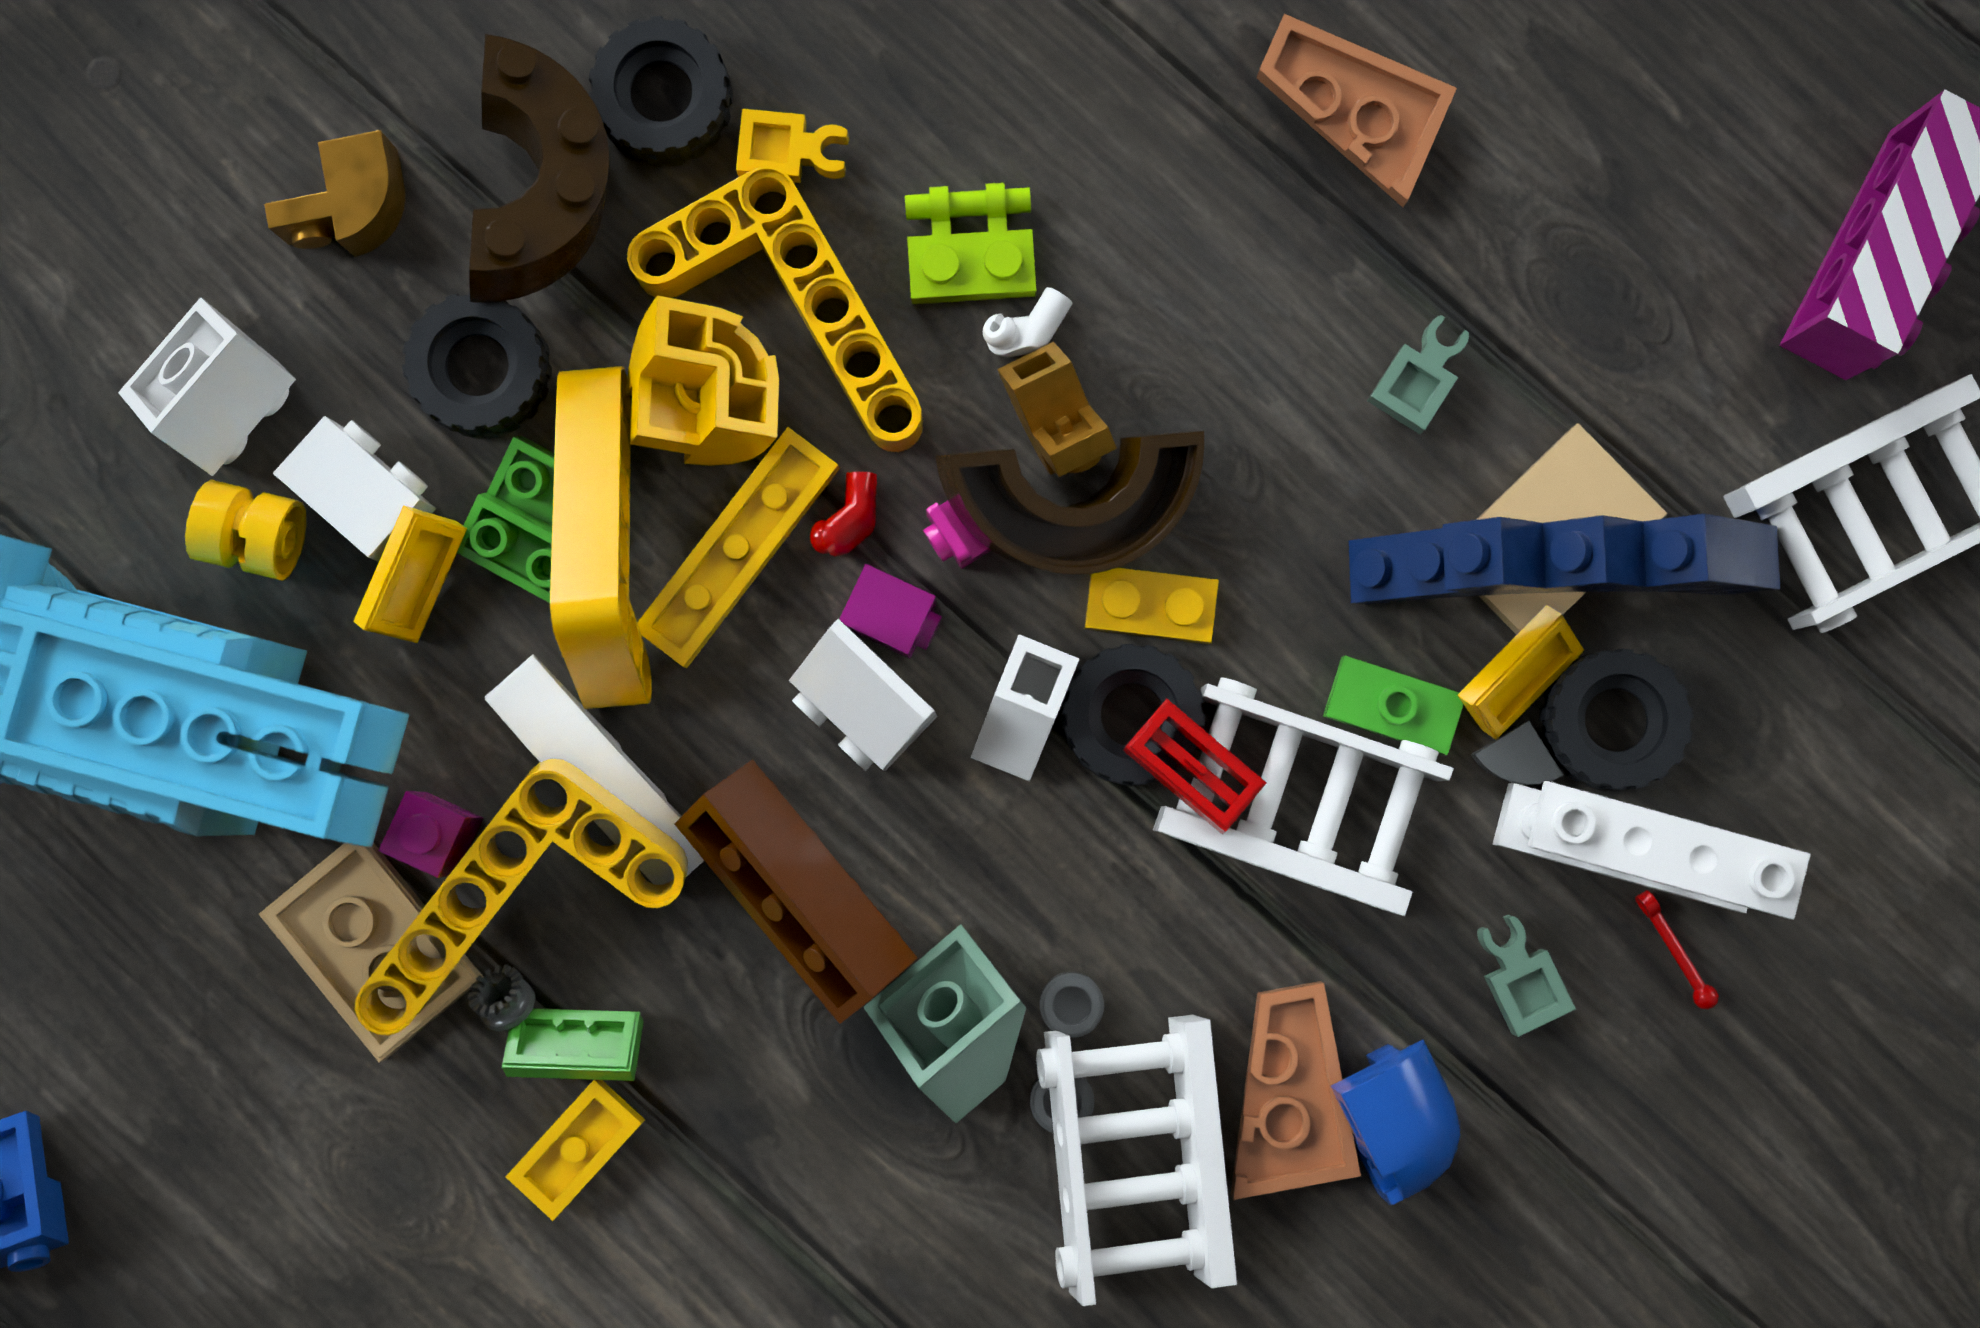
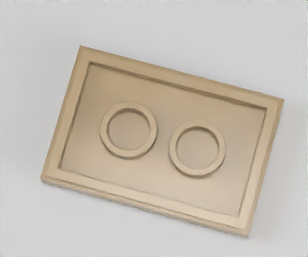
M1577 423L1476 520L1507 517L1545 523L1606 515L1637 521L1662 519L1667 512ZM1586 592L1504 594L1479 597L1517 635L1546 605L1563 615Z
M374 842L372 847L344 843L261 911L259 915L380 1063L389 1058L468 992L472 984L478 983L476 978L480 975L483 977V975L464 954L412 1022L401 1032L392 1035H377L367 1030L359 1022L356 1015L355 999L362 986L425 905L384 854L378 851L379 848ZM428 934L417 936V945L424 955L438 959L446 956L445 946L439 938ZM392 986L378 987L379 998L385 1005L399 1009L406 1007L405 997L398 989Z

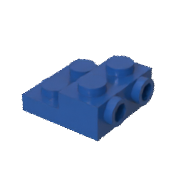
M23 1111L0 1120V1268L8 1266V1270L12 1272L29 1271L48 1264L51 1261L50 1250L69 1244L61 1182L47 1177L40 1117L31 1112Z

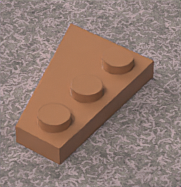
M1286 14L1283 15L1257 75V79L1402 207L1405 206L1457 89L1454 86Z
M1321 981L1257 993L1230 1195L1233 1200L1361 1176L1352 1129L1330 1087L1343 1079L1325 985Z

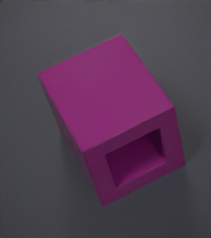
M865 564L839 620L853 633L911 659L916 646L927 651L940 625L942 616L933 612L937 604L936 596Z
M406 791L378 851L437 878L448 877L469 850L483 817L428 792Z

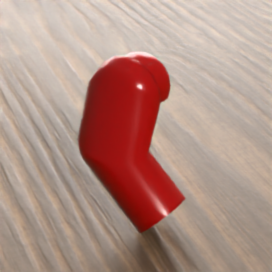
M871 472L846 473L845 506L826 521H817L810 531V542L817 552L830 554L834 557L845 555L872 534L876 526L877 474Z

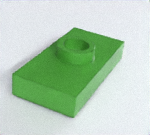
M1343 656L1340 660L1323 717L1399 742L1406 740L1421 744L1438 751L1439 755L1446 756L1449 753L1464 704L1457 696L1459 692L1352 657Z
M532 1009L523 1022L509 1029L502 1069L507 1077L634 1081L644 1024L640 1012Z

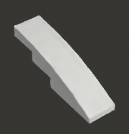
M534 654L485 696L487 703L539 762L548 759H563L573 764L674 839L685 850L688 859L686 877L704 861L674 825L681 815L668 803L665 794L622 751L620 744L583 707ZM606 819L593 820L615 844L621 840L619 829L613 822ZM649 859L642 862L639 866V869L653 884L662 885L674 878L672 868L661 859Z

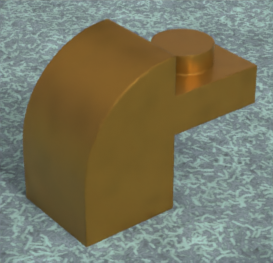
M381 130L318 142L327 191L264 204L268 228L288 245H293L299 249H314L326 246L332 242L331 237L335 236L336 241L354 257L371 252L383 244L392 235L401 220L405 206V185L398 149Z
M1054 341L997 369L1017 416L1037 455L1050 475L1056 473L1058 477H1061L1067 473L1086 471L1095 466L1100 461L1101 456L1117 449L1108 426L1089 405L1072 362Z

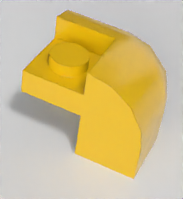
M659 295L656 296L639 325L628 368L626 395L632 396L629 444L684 453V464L712 466L735 464L751 460L763 453L776 440L778 434L779 374L776 356H768L760 340L740 323L743 316L719 307Z

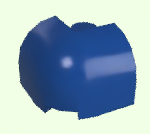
M1424 1039L1401 1051L1387 1044L1365 1055L1370 1064L1369 1067L1330 1086L1353 1131L1356 1151L1378 1195L1389 1205H1394L1429 1187L1451 1166L1458 1149L1460 1120L1454 1099Z

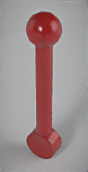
M1648 890L1637 895L1635 899L1638 906L1650 918L1694 989L1692 996L1694 1003L1701 1009L1708 1010L1714 1008L1719 999L1717 990L1713 986L1705 984L1662 915L1661 907L1656 898Z

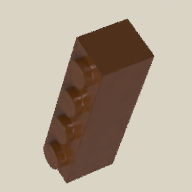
M753 759L704 793L674 823L839 1024L874 998L918 958L903 941L897 930L888 923L864 894L858 883L849 876L820 841L817 834L809 828L779 792L777 786L765 775Z

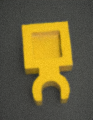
M742 109L736 164L738 177L755 168L772 166L785 171L793 183H801L802 166H813L820 175L826 178H842L846 173L844 161L828 160L822 154L824 149L830 144L848 145V130L839 125H826L814 133H806L807 121L805 114Z

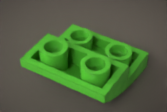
M514 436L487 493L478 494L463 525L467 528V531L457 553L550 603L555 453L523 436Z

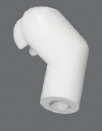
M1046 287L1029 316L1004 318L1001 313L991 316L983 326L984 340L987 342L989 350L996 355L1006 358L1027 355L1049 344L1073 303L1059 291Z

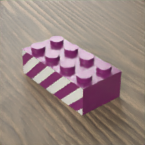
M1944 89L1890 130L1779 346L1844 380H1848L1869 368L1876 369L1883 361L1895 355L1902 356L1911 348L1923 326V322L1917 319V316L1926 299H1932L1941 290L1950 275L1952 265L1947 263L1946 260L1954 244L1962 242L1967 237L1980 216V208L1974 206L1980 195V107Z

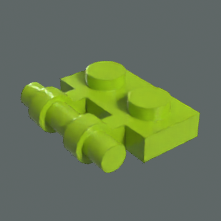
M1004 183L985 184L986 190L948 192V186L929 187L930 194L905 195L906 220L931 219L932 235L907 237L912 304L1036 297L1032 229L1007 231L1006 214L1031 213L1030 187L1005 189ZM987 215L988 232L951 234L950 218Z

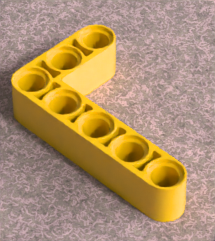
M772 166L755 168L641 231L632 239L627 252L629 268L646 293L655 298L657 295L669 298L677 297L763 249L870 438L878 447L890 452L907 450L918 442L923 430V417L918 398L795 184L785 171ZM778 192L786 197L783 207L775 213L762 214L754 209L757 199L765 193ZM724 222L731 226L727 239L722 243L706 245L700 242V235L709 224ZM809 245L815 248L817 256L808 267L801 269L792 268L785 263V257L793 247ZM666 252L675 255V263L666 274L651 276L645 273L649 259L655 254ZM839 298L848 304L849 309L845 317L838 322L824 323L815 316L819 304L824 300ZM862 351L870 352L880 359L877 371L871 376L856 378L846 371V364L849 358L856 353ZM899 405L906 408L911 413L912 418L909 425L903 431L888 433L877 425V418L880 412L888 406Z
M623 366L559 371L557 376L550 611L557 644L585 709L649 704L652 693L649 657L629 599L631 444L629 443L631 401L630 395H626L627 374Z
M548 759L538 763L527 774L362 986L355 999V1012L359 1022L367 1030L377 1035H392L406 1028L552 841L634 902L646 908H660L669 905L679 896L688 871V859L685 850L674 839L573 764L563 759ZM542 779H553L559 782L565 788L567 803L560 807H548L542 804L535 793V782ZM596 819L611 821L619 829L621 840L612 846H601L590 838L587 824ZM502 831H512L520 835L527 847L526 855L519 858H510L502 854L495 843V834ZM649 859H661L672 868L674 878L662 885L652 884L641 875L639 866L642 862ZM472 883L479 886L485 894L486 906L470 908L463 905L457 897L456 885ZM428 934L439 938L445 946L446 956L438 959L424 955L417 945V936ZM392 986L398 989L405 997L406 1007L399 1009L385 1005L379 998L378 987Z

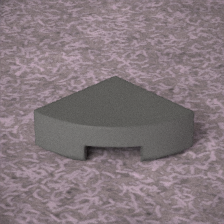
M1529 721L1522 722L1471 754L1475 762L1484 771L1510 783L1522 785L1542 784L1544 781L1550 782L1563 776Z

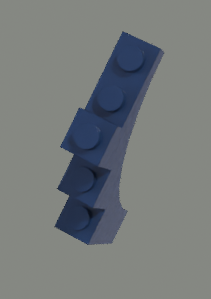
M1710 514L1650 521H1637L1600 515L1545 523L1507 517H1493L1442 524L1443 528L1349 540L1351 603L1354 604L1557 592H1678L1727 595L1780 589L1777 526Z

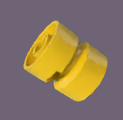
M209 480L199 489L190 507L185 532L186 551L190 559L226 568H231L239 562L244 572L283 581L289 577L295 568L302 551L307 525L306 509L303 502L265 492L254 499L251 490Z

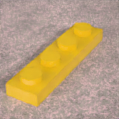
M787 427L637 622L641 635L687 669L840 469L839 465Z

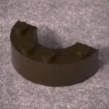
M485 34L481 89L482 129L507 136L525 149L539 170V175L522 197L499 208L473 210L469 287L470 302L479 303L508 301L536 293L561 279L578 264L594 242L601 225L609 170V147L602 118L591 97L578 80L562 65L535 48L504 37Z
M1204 431L1122 437L1118 464L1108 483L1090 499L1066 507L1058 506L1036 493L1021 473L1015 449L935 455L939 478L949 504L967 530L982 544L998 555L1024 566L1054 573L1077 575L1104 572L1130 563L1152 550L1173 530L1186 512L1196 491L1203 466L1205 445Z

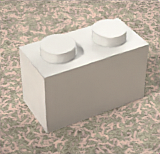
M324 416L273 474L368 558L379 562L403 505L428 513H433L436 510L431 503L421 496L428 486L399 461L392 469L374 454L381 444L353 420L343 427Z

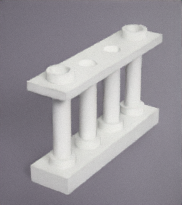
M1972 374L1947 384L1723 496L1734 518L1756 510L1761 520L1768 518L1771 525L1777 526V536L1814 605L1787 619L1793 630L1817 625L1820 633H1824L1839 627L1857 617L1853 606L1980 543V522L1951 537L1949 536L1904 451L1910 447L1905 435L1921 427H1924L1928 437L1935 434L1980 518V459L1960 423L1966 419L1960 408L1980 398V389ZM1867 454L1872 464L1880 462L1925 547V550L1895 565L1890 559L1848 479L1854 475L1849 463ZM1811 482L1817 492L1824 490L1869 575V578L1837 593L1792 507L1798 503L1792 492Z
M1221 677L1218 686L1206 684L1201 687L1203 701L1217 706L1209 734L1227 750L1230 751L1242 715L1278 727L1261 776L1267 784L1254 798L1247 821L1240 819L1237 830L1229 828L1222 835L1179 799L1176 809L1167 806L1160 807L1153 831L1381 910L1405 916L1413 891L1395 885L1399 874L1393 872L1418 793L1424 777L1433 781H1449L1454 768L1437 763L1436 760L1439 752L1424 745L1402 740L1399 749L1254 700L1257 689L1235 680ZM1303 735L1338 748L1308 841L1301 840L1298 850L1294 851L1274 844L1277 832L1271 828ZM1202 751L1199 762L1220 779L1223 768ZM1364 756L1396 767L1399 771L1368 863L1362 861L1359 871L1355 872L1334 864L1338 853L1332 851ZM1193 777L1191 785L1212 802L1215 795Z
M1544 781L1542 791L1515 783L1508 784L1492 844L1734 912L1746 913L1747 908L1793 920L1810 854L1549 781Z
M1195 1015L1169 1017L1170 1034H1164L1161 1042L1071 1052L1069 1035L1059 1031L1044 1032L1045 1048L1037 1050V1072L1042 1089L1049 1088L1065 1246L1056 1248V1269L1060 1286L1062 1288L1069 1287V1293L1082 1306L1096 1304L1093 1277L1186 1265L1189 1271L1194 1270L1195 1277L1211 1288L1237 1285L1209 1019ZM1166 1068L1169 1074L1174 1073L1176 1099L1170 1100L1168 1107L1078 1118L1074 1078ZM1172 1133L1175 1139H1180L1183 1164L1177 1165L1175 1172L1084 1184L1080 1144ZM1179 1199L1182 1205L1187 1204L1189 1230H1184L1181 1238L1091 1250L1087 1210Z

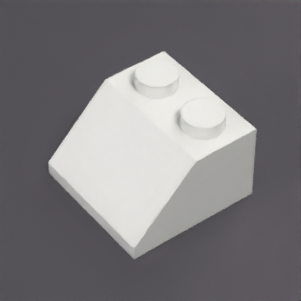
M200 298L118 393L153 435L213 476L223 464L226 465L233 462L243 452L248 441V435L262 418L274 414L282 407L288 397L289 387L296 379L275 358L209 303Z
M839 619L826 631L789 680L800 691L792 701L819 727L827 719L833 722L846 735L838 745L865 771L873 763L883 771H886L937 718L935 710Z

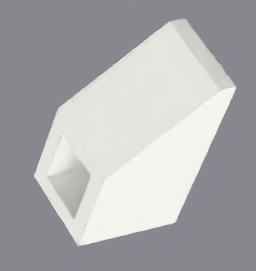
M1018 635L970 758L1030 782L1079 658Z

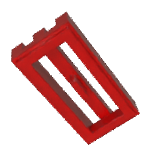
M1168 699L1161 704L1123 749L1125 753L1222 835L1267 784V782ZM1165 720L1240 782L1245 787L1240 795L1162 731L1159 727ZM1151 740L1229 806L1225 813L1145 747V743Z

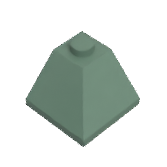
M960 924L867 1003L864 1009L918 1088L949 1118L957 1123L1006 1081L1026 1006L967 930Z

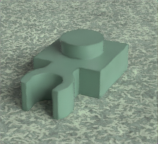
M1442 315L1437 316L1424 330L1420 353L1406 344L1400 348L1367 400L1418 434H1421L1427 428L1458 379L1457 376L1444 369L1443 365L1446 361L1456 357L1466 346L1469 339V332L1464 330L1453 346L1441 345L1436 338V330L1445 318Z
M1506 915L1503 918L1511 932L1510 939L1506 944L1497 946L1493 942L1488 928L1485 927L1478 929L1477 936L1483 949L1496 957L1501 967L1485 975L1484 978L1511 1034L1519 1037L1576 1008L1548 950L1539 949L1528 955L1525 949L1526 932L1518 918Z

